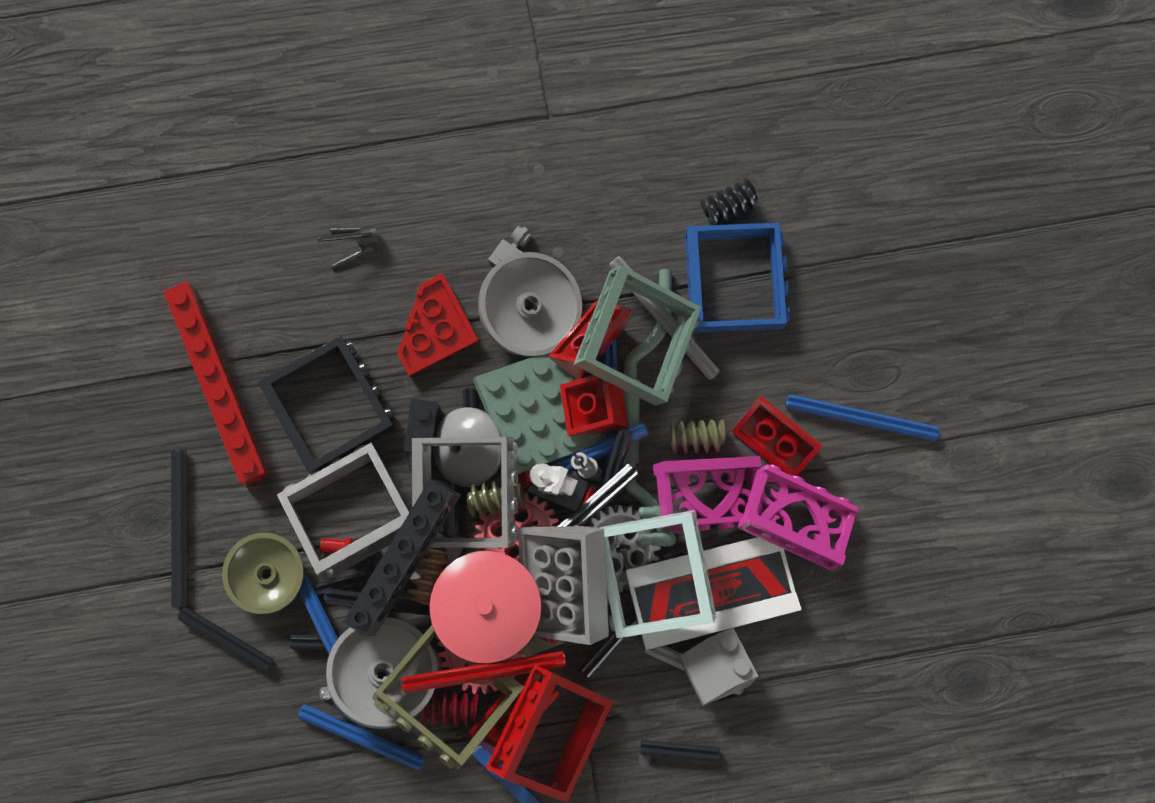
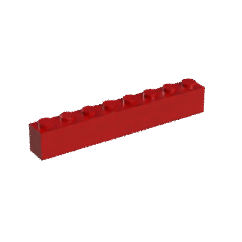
M186 281L164 290L163 293L239 483L247 487L270 477L195 288Z

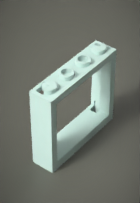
M695 510L600 527L604 529L607 605L610 604L612 615L609 616L611 630L616 632L617 638L713 623L717 616ZM683 524L700 614L626 626L608 537Z

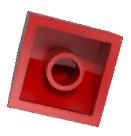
M595 375L560 385L567 436L603 434L629 427L623 390Z

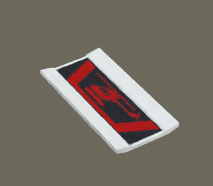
M757 537L705 550L704 556L717 616L713 623L641 634L645 649L648 650L800 611V603L794 589L784 549ZM689 555L626 570L638 624L700 614Z

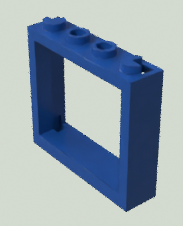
M779 223L686 227L685 249L688 297L690 302L701 307L697 318L699 324L692 333L783 329L787 321H790V307L785 306V296H788V281L783 279V271H786L787 261L786 256H782L781 246L785 244V236H783V231H780ZM769 237L774 319L703 322L698 240Z

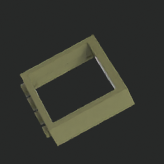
M431 625L375 691L372 699L375 701L374 705L379 711L384 714L389 712L397 719L396 724L407 733L411 731L419 737L417 741L421 746L429 751L431 749L436 751L440 755V761L450 769L455 767L459 770L524 686L512 676L488 679L506 697L461 754L458 755L386 695L435 637L440 641L433 625ZM461 658L469 666L486 664L472 662Z

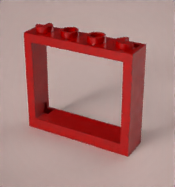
M534 664L486 769L503 779L568 802L613 701ZM543 674V675H545V676H544L542 682L540 683V682H538V681H539L541 675ZM557 684L587 698L588 701L548 785L515 771ZM501 760L504 761L502 768L498 767Z

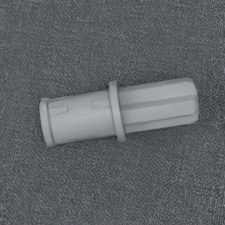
M576 453L579 459L573 456L571 465L578 470L579 475L591 481L596 480L600 482L602 480L601 475L604 472L598 467L597 462L592 458H588L584 453Z

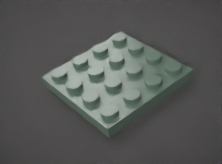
M550 353L476 376L473 379L485 411L499 427L502 437H514V442H516L518 448L517 458L514 459V470H517L518 475L530 471L537 464L552 463L606 439V433L567 436L560 385L577 379L548 357Z

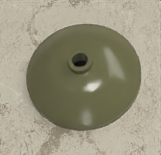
M256 533L241 539L227 554L222 569L223 585L229 598L241 609L256 614H270L285 608L298 595L304 579V565L296 547L287 539L272 533ZM269 569L271 577L264 579L263 572Z

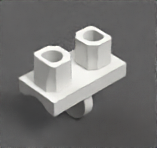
M537 464L530 471L531 482L538 487L537 491L543 494H566L571 496L577 484V480L566 476L568 469L561 466Z

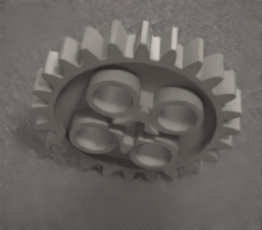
M615 505L613 509L611 506L604 507V513L602 511L595 514L597 519L592 517L588 520V523L590 524L589 527L600 528L648 518H640L639 510L632 512V507L625 506L623 509L622 505ZM654 529L632 532L627 539L624 534L608 537L619 592L623 591V587L625 590L630 591L626 570L649 565L652 561L659 560L657 556L653 555L654 551L660 550L659 546L642 545L638 542L640 534H651ZM633 551L636 553L637 557L636 562L634 564H632L630 561V556Z

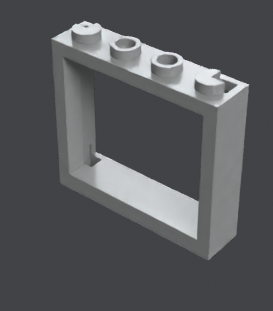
M514 437L412 438V507L429 479H431V446L501 445L502 538H435L430 547L508 548L515 546V541L518 540V526L515 525L518 499L514 497V486H517L518 473L517 470H514V459L517 458L518 448L516 442H514Z
M372 443L359 446L352 454L334 460L330 466L321 471L310 473L303 481L288 485L284 488L283 492L277 494L316 574L323 582L363 561L368 556L388 547L409 514L404 500ZM372 461L401 516L320 560L293 504Z

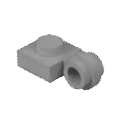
M518 226L510 237L513 240L512 245L503 239L489 257L488 262L496 266L509 256L523 253L517 248L519 245L524 247L530 240L532 235L528 233L529 229Z

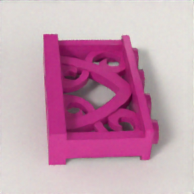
M760 456L663 461L654 464L653 469L654 476L657 477L660 515L674 514L673 503L676 499L682 497L684 502L679 504L677 511L681 508H684L686 512L695 510L697 514L704 517V519H697L699 531L710 530V525H718V530L734 528V524L739 523L744 515L738 511V505L746 506L744 500L737 497L739 494H742L749 499L756 471L761 467ZM745 470L748 490L741 488L744 480ZM710 472L711 478L717 487L728 491L721 503L713 510L705 506L693 494L704 485L706 473ZM723 473H726L728 475V480L725 482H731V485H727L721 481V475ZM669 475H671L678 493L671 495ZM690 475H694L697 479L696 485L692 488L688 487V485L692 484L689 480ZM761 500L756 512L758 515H761L764 511ZM728 510H729L730 514L733 516V517H721V516H723ZM683 524L660 527L661 529L669 528L670 533L684 532Z
M765 465L757 470L744 515L740 519L738 528L832 571L842 566L845 561L846 555L844 554L855 515L858 513L859 507L851 504V501L846 498L829 494L825 488L814 487L806 483L799 476H791L782 472V469L778 466ZM767 482L779 487L778 493L772 488L770 489V495L776 500L775 502H772L765 494L764 486ZM761 500L768 507L761 515H758L756 512ZM803 502L809 510L815 525L806 526L797 533L792 531L791 519L781 508L789 504ZM829 511L840 516L841 523L838 528H828L827 524L836 520V518L832 519L829 517ZM782 518L784 526L777 524L776 519ZM814 531L818 534H812L814 540L807 538L808 532ZM830 535H837L834 547L831 549Z

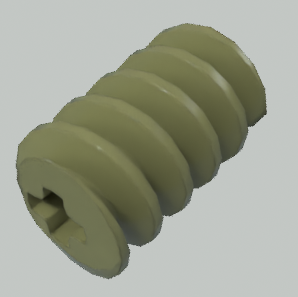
M723 419L719 421L718 427L714 420H710L707 427L703 420H699L697 427H695L693 420H689L686 428L682 420L677 422L676 428L673 422L670 421V444L674 454H677L679 446L683 447L685 454L688 453L690 446H693L695 453L699 452L700 446H703L705 452L709 453L710 447L713 445L716 453H719L721 445L725 443Z
M495 480L492 481L491 489H488L486 483L482 482L480 491H478L475 484H472L471 492L467 494L470 516L475 518L478 512L480 516L484 517L488 511L491 515H496L498 508L502 513V487H499ZM518 481L517 486H514V497L518 499V507L520 505L525 510V495L523 487Z

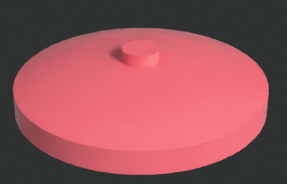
M479 551L456 559L440 574L431 594L430 617L438 638L452 653L472 662L493 663L517 654L532 639L540 621L541 598L532 575L517 560L498 552Z

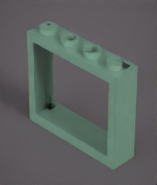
M619 265L609 271L574 365L655 406L668 401L669 395L674 393L673 384L675 378L682 371L683 364L681 362L684 354L691 346L690 337L693 330L699 324L697 318L701 307L636 272ZM623 286L680 316L654 389L595 360Z

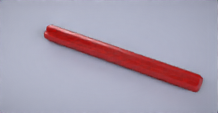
M560 651L406 676L401 680L402 690L404 693L531 673L534 664L546 670L561 668L566 665V658L564 652Z

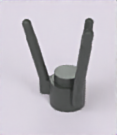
M375 226L330 228L329 231L331 233L346 234L318 237L319 242L357 238L358 247L364 246V249L332 264L331 269L342 266L365 254L373 253V247L379 246Z

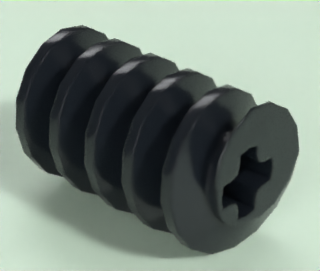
M746 178L743 184L737 182L734 188L726 187L725 193L718 191L716 197L709 195L707 202L704 199H700V204L708 221L712 222L713 225H719V218L724 223H728V214L737 219V210L746 215V206H749L753 211L756 210L755 202L758 200L754 185Z

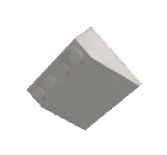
M583 526L518 528L519 561L532 575L541 598L540 621L533 636L587 645L609 637L604 529Z

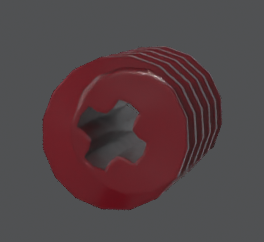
M434 689L430 701L421 711L422 723H427L431 716L433 724L436 725L442 717L443 724L448 726L451 718H453L454 726L459 727L463 719L465 727L470 728L473 721L476 724L479 695L475 694L472 701H469L468 693H464L462 699L459 700L457 692H453L451 698L448 699L446 691L443 690L440 697L437 698Z

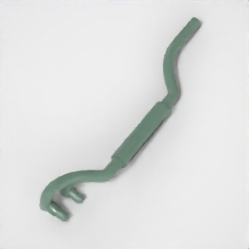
M661 269L659 270V285L671 292L672 270ZM658 321L646 340L631 350L625 357L624 375L640 382L637 379L638 361L648 355L660 343L667 332ZM623 390L628 426L631 427L639 423L640 398ZM639 440L629 444L623 468L628 464L636 468V464H639ZM636 479L633 480L626 487V490L645 506L639 508V516L641 518L661 516L660 506L657 501L636 482ZM656 528L657 533L640 534L638 536V542L642 545L669 547L676 542V536L670 533L669 528Z

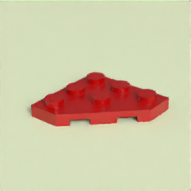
M443 273L419 285L413 309H411L402 342L397 351V355L409 378L479 342Z

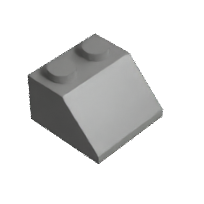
M734 628L709 637L679 656L703 706L749 687L758 677Z

